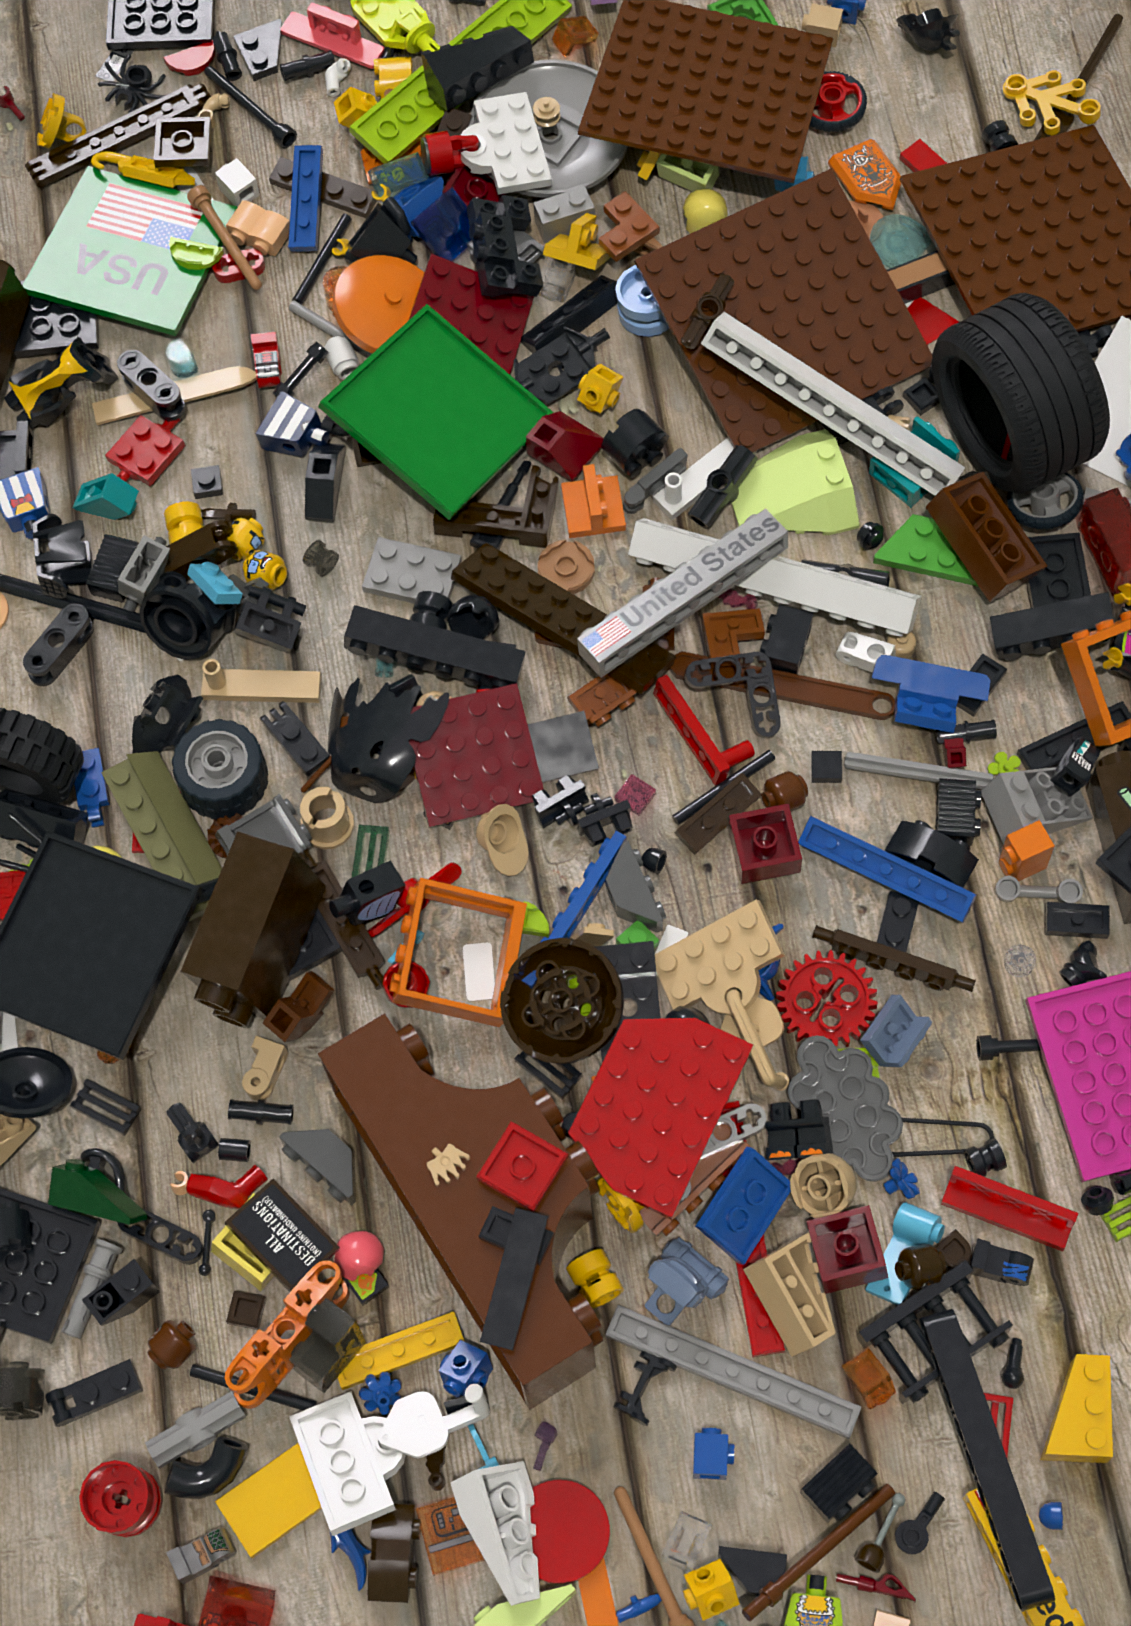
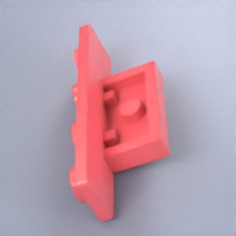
M313 2L307 9L308 17L291 12L280 29L282 35L326 52L331 50L332 54L370 69L374 68V59L381 58L384 52L382 45L361 38L359 20Z

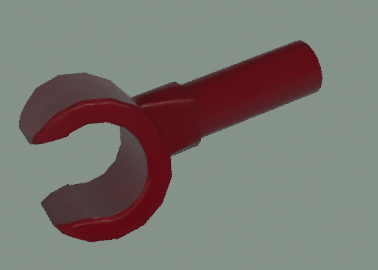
M4 86L6 94L0 96V107L9 108L20 121L24 120L25 116L14 103L9 87Z

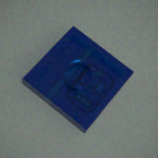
M453 187L444 192L410 222L434 255L449 261L454 260L468 247L467 244L472 240L469 238L470 226L467 206Z

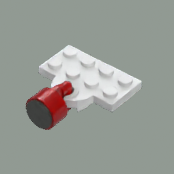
M527 92L474 100L473 108L478 123L467 127L461 135L449 136L447 131L423 134V137H421L420 144L423 164L426 173L430 176L452 173L454 168L468 166L471 169V173H492L498 195L552 185V177Z

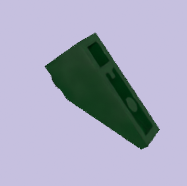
M68 1159L65 1164L52 1167L48 1205L128 1225L147 1220V1212L98 1169L85 1166L84 1161Z

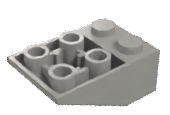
M1057 767L1000 773L981 790V794L1004 844L1008 834L1040 820L1048 834L1091 820L1093 817L1081 790L1070 796L1051 782L1050 779ZM1066 772L1062 776L1067 783L1074 784V778Z

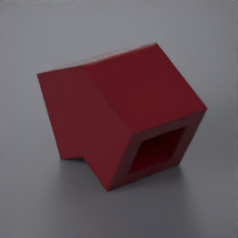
M963 738L944 739L942 748L947 768L966 767V748L964 747Z

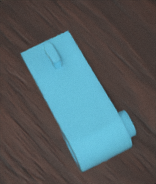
M907 1202L900 1206L893 1222L894 1235L883 1254L888 1278L868 1283L865 1289L866 1292L897 1306L905 1301L910 1288L898 1279L895 1272V1264L898 1261L899 1253L907 1247L920 1244L933 1245L934 1242L939 1243L945 1230V1225L941 1224V1216Z

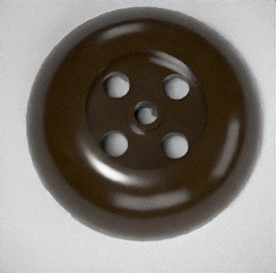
M572 938L549 939L526 950L508 971L509 976L505 983L504 991H501V1016L509 1036L526 1054L548 1063H575L589 1058L600 1051L613 1037L623 1014V986L615 966L596 947ZM536 970L537 982L531 989L522 980ZM572 976H577L579 985L571 989L568 986V980ZM545 991H551L548 1003H543L542 998ZM566 999H570V1000L567 1002V1005H568V1006H567L566 1008H564V1007H563L564 1001H565ZM586 1003L591 1004L590 1013L587 1016H583L581 1014L582 1006ZM563 1018L565 1025H561L559 1031H556L554 1028L555 1020Z

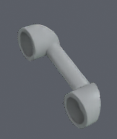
M1005 876L996 883L995 893L1001 901L1006 903L1014 901L1017 897L1057 899L1059 903H1076L1082 897L1083 888L1075 879H1066L1058 887L1020 885L1016 878Z

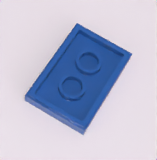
M746 1147L695 1227L734 1261L744 1265L791 1192L790 1181L754 1148Z

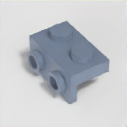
M891 995L860 1041L879 1066L902 1067L908 1062L918 1043L925 1037L932 1021L929 1017H917L901 995Z

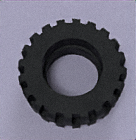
M0 708V791L8 789L57 804L65 801L69 797L84 763V756L80 745L76 744L72 737L65 735L64 731L51 726L46 721L36 719L35 716L30 714H22L20 711H9L5 708Z

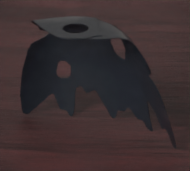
M359 677L349 686L344 699H342L339 689L336 687L328 730V754H331V780L336 788L372 803H381L393 797L401 788L416 761L415 752L408 740L413 739L423 742L431 738L445 714L449 702V693L445 692L436 701L429 697L420 709L410 714L421 686H415L410 691L406 690L396 698L395 694L389 691V683L386 682L369 704L362 701L358 707L356 706V697L360 683ZM343 713H348L347 724L340 728ZM379 741H384L379 757L377 759L370 758L369 752L373 746ZM358 767L361 774H353L352 769ZM364 784L372 787L376 795L370 796L363 793L359 789V785Z

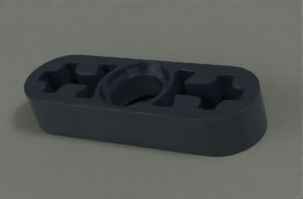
M145 1209L143 1210L147 1212V1220L140 1221L147 1226L144 1236H141L144 1233L141 1227L132 1225L128 1228V1224L117 1222L125 1235L183 1264H194L203 1255V1244L195 1234ZM158 1227H166L169 1230V1237L163 1243H155L152 1240V1233ZM177 1233L180 1234L177 1237L179 1242L185 1245H189L191 1241L193 1242L192 1245L196 1249L194 1253L188 1252L183 1256V1250L174 1244Z

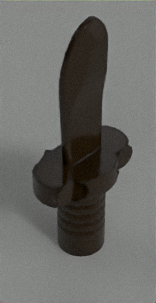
M229 503L227 509L206 508L202 509L201 513L203 519H225V521L232 524L237 518L256 519V511L254 509H237L236 503Z

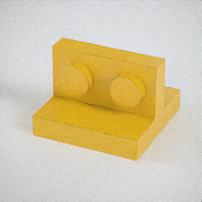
M586 213L571 224L569 236L560 233L545 244L543 255L593 270L599 268L610 259V256L599 244L592 243L597 237L599 228L595 224L597 215Z

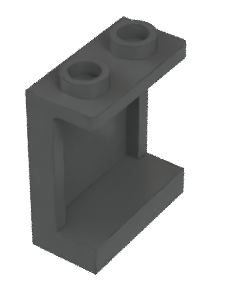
M280 794L231 825H225L215 833L216 839L227 856L237 831L293 848L297 853H303V850L309 849L311 846L309 841L312 839L304 824L299 825L293 815L296 814V811L287 798L283 800Z

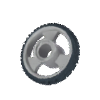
M1067 472L1032 491L1021 494L1008 492L1007 496L1008 509L1016 521L1024 526L1041 530L1058 528L1071 522L1081 511L1084 502L1082 486L1074 476ZM1064 491H1071L1073 501L1065 510H1062L1060 494ZM1031 504L1033 514L1024 511L1020 506Z

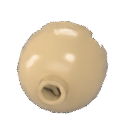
M832 1153L815 1154L801 1160L797 1164L795 1173L790 1178L791 1194L796 1205L800 1209L804 1208L808 1213L812 1214L810 1215L811 1217L817 1219L843 1212L853 1202L857 1190L856 1177L852 1168L843 1158Z

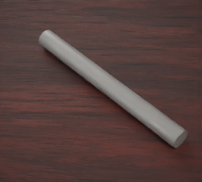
M295 300L289 305L291 312L329 335L348 338L341 328ZM349 339L353 349L367 358L372 354L360 348Z

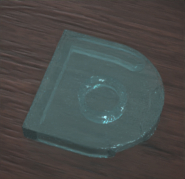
M892 214L879 219L874 224L870 234V241L882 263L889 268L921 257L933 242L923 225L908 216Z

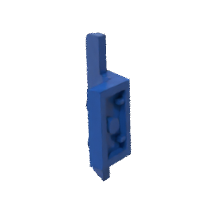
M890 655L879 656L872 672L873 679L899 683L895 700V722L954 733L959 696L988 701L990 679L985 674Z

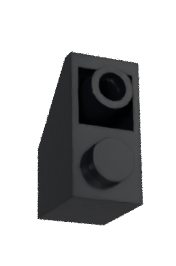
M133 1259L84 1297L82 1301L98 1323L103 1326L134 1313L160 1291L136 1260Z

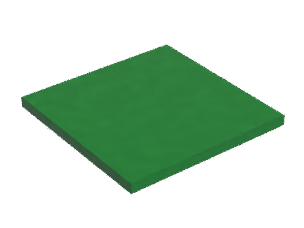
M428 304L419 310L323 398L318 405L319 409L448 520L458 513L526 445V435L542 416L554 413Z

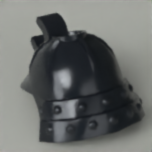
M934 8L924 11L918 16L912 13L902 15L896 19L898 26L904 29L905 33L910 35L914 43L922 49L934 52L941 48L946 51L957 48L955 44L951 43L950 38L960 36L959 30L953 28L959 14L943 17L940 9Z

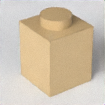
M812 4L809 14H804L801 30L832 37L831 47H836L842 27L843 9Z

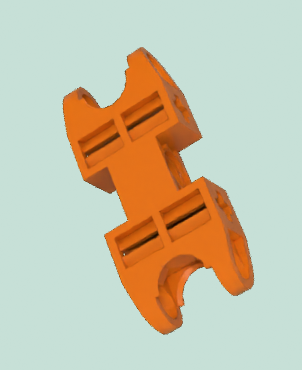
M325 1260L314 1265L283 1300L286 1307L265 1332L258 1329L228 1366L225 1372V1382L228 1388L234 1392V1396L240 1406L248 1409L259 1406L292 1370L293 1367L290 1362L311 1337L317 1340L346 1304L349 1298V1289L342 1279L341 1270L336 1263ZM333 1269L336 1272L335 1277L328 1278L324 1282L318 1281V1275L322 1270ZM341 1286L343 1288L342 1295L338 1299L332 1300L335 1292ZM295 1330L291 1338L281 1339L285 1331ZM239 1370H243V1373L238 1379L237 1384H232L231 1380L233 1374ZM255 1387L258 1388V1393L253 1400L245 1401L241 1399V1394Z

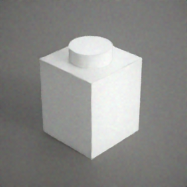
M237 158L229 164L223 165L215 172L219 189L234 206L238 207L242 200L250 202L260 195L256 178Z

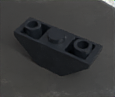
M327 443L322 446L315 445L310 451L305 477V520L334 522L346 449L344 444Z

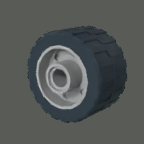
M207 720L190 728L186 734H183L179 743L175 746L174 756L172 757L174 778L188 806L192 810L197 811L199 815L211 819L223 818L225 815L231 818L236 813L242 816L247 811L252 810L264 796V791L268 785V768L257 738L244 725H239L232 720Z

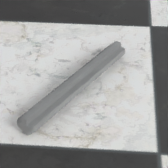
M847 752L844 763L847 769L937 783L939 778L975 780L976 789L985 788L994 779V775L990 773L947 768L945 766Z

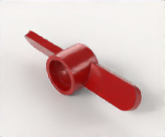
M451 862L431 876L429 880L451 885L460 877L462 869L458 864ZM410 878L404 882L405 888L397 903L399 907L367 931L370 937H374L405 913L409 915L410 905L406 904L409 887H414L418 882L416 878ZM423 898L421 911L428 905L430 899Z

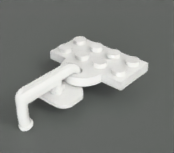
M471 1384L465 1390V1399L472 1403V1405L443 1417L433 1395L423 1391L397 1400L387 1418L372 1416L361 1419L351 1391L289 1416L332 1536L396 1510L385 1481L399 1471L404 1464L406 1455L414 1458H423L435 1453L447 1444L450 1433L488 1417L490 1413L489 1406L483 1393V1388L479 1384Z

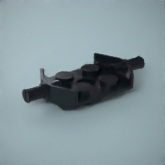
M566 326L563 327L565 333L519 363L516 358L514 359L515 380L543 404L549 405L577 387L582 377L588 374L589 370L597 366L595 353L598 351L597 346L610 339V335L605 328L595 335L587 337ZM556 366L564 368L561 375H550L552 368Z

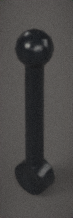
M206 1210L202 1215L203 1220L206 1222L203 1259L198 1269L199 1274L202 1276H208L211 1272V1267L208 1265L211 1227L216 1219V1215L212 1210Z

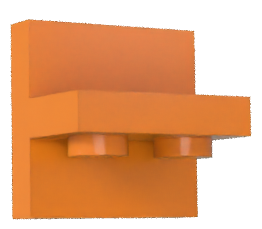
M594 464L583 465L584 480L561 483L569 538L626 531L618 475L602 477L601 474L596 475Z

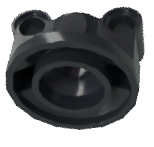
M169 571L160 576L159 583L143 599L139 611L141 624L147 636L158 648L173 657L190 660L203 656L224 633L233 630L237 604H214L197 584H186V578L182 574Z

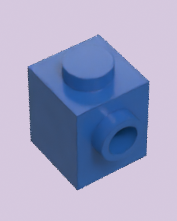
M702 1428V1433H695L693 1479H727V1464L734 1465L735 1444H728V1434H722L721 1429Z

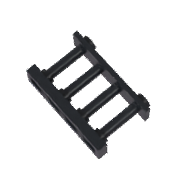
M966 1260L944 1274L939 1283L923 1288L858 1333L857 1339L865 1349L871 1344L874 1348L878 1347L907 1389L899 1397L902 1404L910 1399L913 1404L918 1402L929 1393L927 1387L939 1380L923 1332L916 1323L917 1317L915 1315L925 1308L928 1312L932 1311L933 1314L946 1311L942 1304L944 1302L942 1297L950 1291L960 1295L988 1334L973 1345L963 1334L971 1358L989 1345L995 1349L1010 1338L1007 1334L1013 1326L1010 1320L998 1327L969 1287L971 1283L968 1279L971 1278L974 1270ZM898 1326L901 1330L905 1329L934 1370L920 1381H917L889 1341L891 1338L889 1332Z

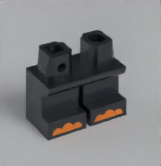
M819 1100L800 1101L801 1119H792L790 1102L771 1104L770 1122L765 1124L768 1131L769 1148H766L767 1161L805 1158L815 1154H834L829 1117H823Z

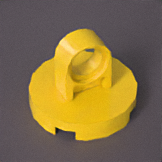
M53 93L52 98H49L40 121L44 131L43 134H37L38 146L49 149L55 137L70 142L86 134V125L83 119L64 111L65 98L61 95ZM75 123L80 125L82 130L78 135H70L66 131L67 126Z

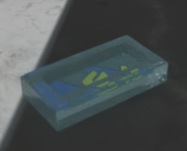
M418 152L371 168L368 171L379 197L384 194V189L380 184L389 187L392 193L423 182L429 177Z

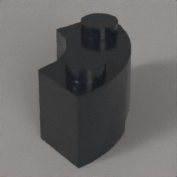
M916 820L915 823L901 821L885 849L886 852L964 888L979 861L970 852L971 848L968 844L961 840H953L933 830L930 825L921 820Z

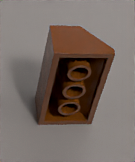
M983 471L942 488L925 507L989 602L1009 594L1047 567V564Z

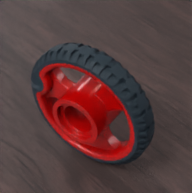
M825 71L815 106H818L819 116L813 113L810 126L824 132L847 130L855 126L866 111L867 96L861 83L851 75L849 76L839 71ZM854 94L857 98V107L851 114H848L844 111L846 96Z

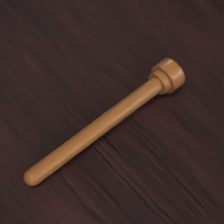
M204 185L195 186L187 194L190 204L193 208L203 212L252 289L259 290L262 287V283L211 206V194Z
M622 1486L617 1487L614 1490V1496L670 1618L669 1626H695L692 1619H688L686 1614H682L627 1490Z

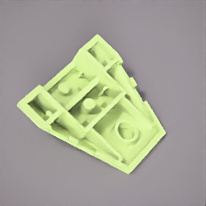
M826 429L799 435L758 459L738 487L739 495L737 499L731 503L738 526L744 524L748 517L760 513L765 508L786 530L795 531V534L815 531L822 532V535H833L857 529L860 526L850 476L836 438Z

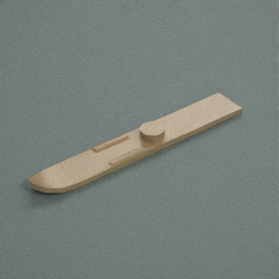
M236 366L174 382L179 387L181 398L185 403L244 387L256 381L257 377L255 371L247 367ZM134 393L92 403L97 425L153 411Z

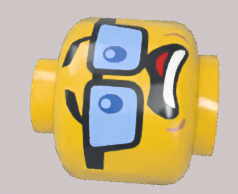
M237 518L232 523L233 533L227 537L228 540L234 541L238 548L237 554L232 558L237 561L245 560L251 553L259 550L264 545L263 527L253 518L249 520Z
M256 550L243 563L246 582L260 577L269 583L267 587L273 591L286 580L287 568L284 560L279 555L264 550Z

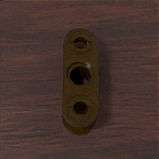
M225 520L214 521L166 546L170 548L164 573L175 571L182 574L186 581L191 579L187 575L190 564L211 562L219 565L235 556L238 552L237 544L227 539L233 533L232 524Z

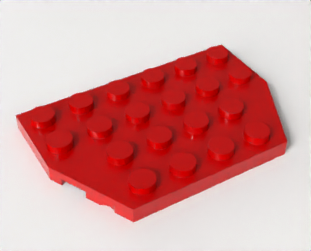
M697 1018L624 1019L576 1115L568 1136L574 1143L579 1141L592 1159L598 1173L612 1191L672 1220L754 1044Z

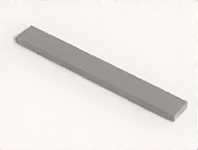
M620 1305L617 1306L605 1334V1337L640 1352H647L657 1358H664L680 1369L846 1439H850L862 1408L859 1405Z

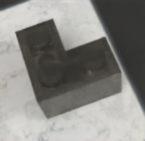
M327 1298L321 1304L315 1305L308 1313L305 1325L310 1335L305 1341H300L294 1347L289 1359L294 1371L323 1393L328 1390L366 1344L357 1321Z

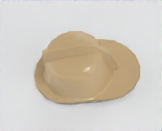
M500 804L491 809L489 813L482 814L476 829L478 843L483 849L488 851L490 860L496 870L507 876L517 875L526 866L529 855L527 841L518 812L513 806Z

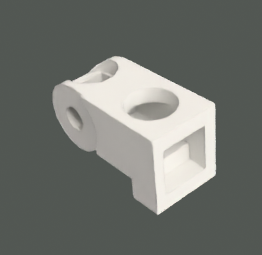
M847 632L835 655L844 664L858 666L860 669L873 672L879 656L890 655L896 657V650L893 644L858 633Z

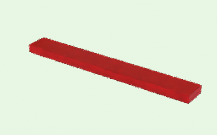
M739 1101L728 1102L722 1115L739 1108ZM737 1117L732 1118L731 1120L737 1128V1135L742 1134L743 1132L740 1128L744 1125L743 1122L738 1123ZM731 1166V1167L723 1174L726 1178H727V1176L729 1175L730 1171L732 1170L733 1166ZM764 1234L744 1265L738 1264L735 1261L752 1358L785 1353L782 1338L743 1270L767 1255Z

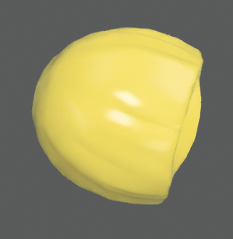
M701 189L691 192L685 199L683 206L684 216L687 218L686 230L690 234L728 215L725 199L720 193L712 189Z

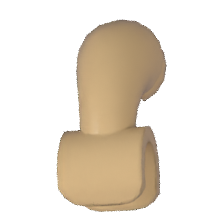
M218 93L211 96L205 102L197 117H210L212 128H214L216 122L213 112L221 108H229V95Z

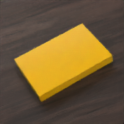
M299 1443L215 1501L251 1558L260 1554L322 1509Z

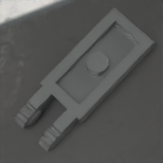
M678 448L642 477L625 493L623 510L628 514H635L643 509L644 500L650 495L654 496L665 487V477L669 473L674 472L681 475L686 471L688 454L682 448Z

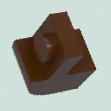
M313 971L306 972L291 996L277 1000L263 1021V1024L283 1042L294 1041L307 1033L324 1014L321 1011L335 990Z

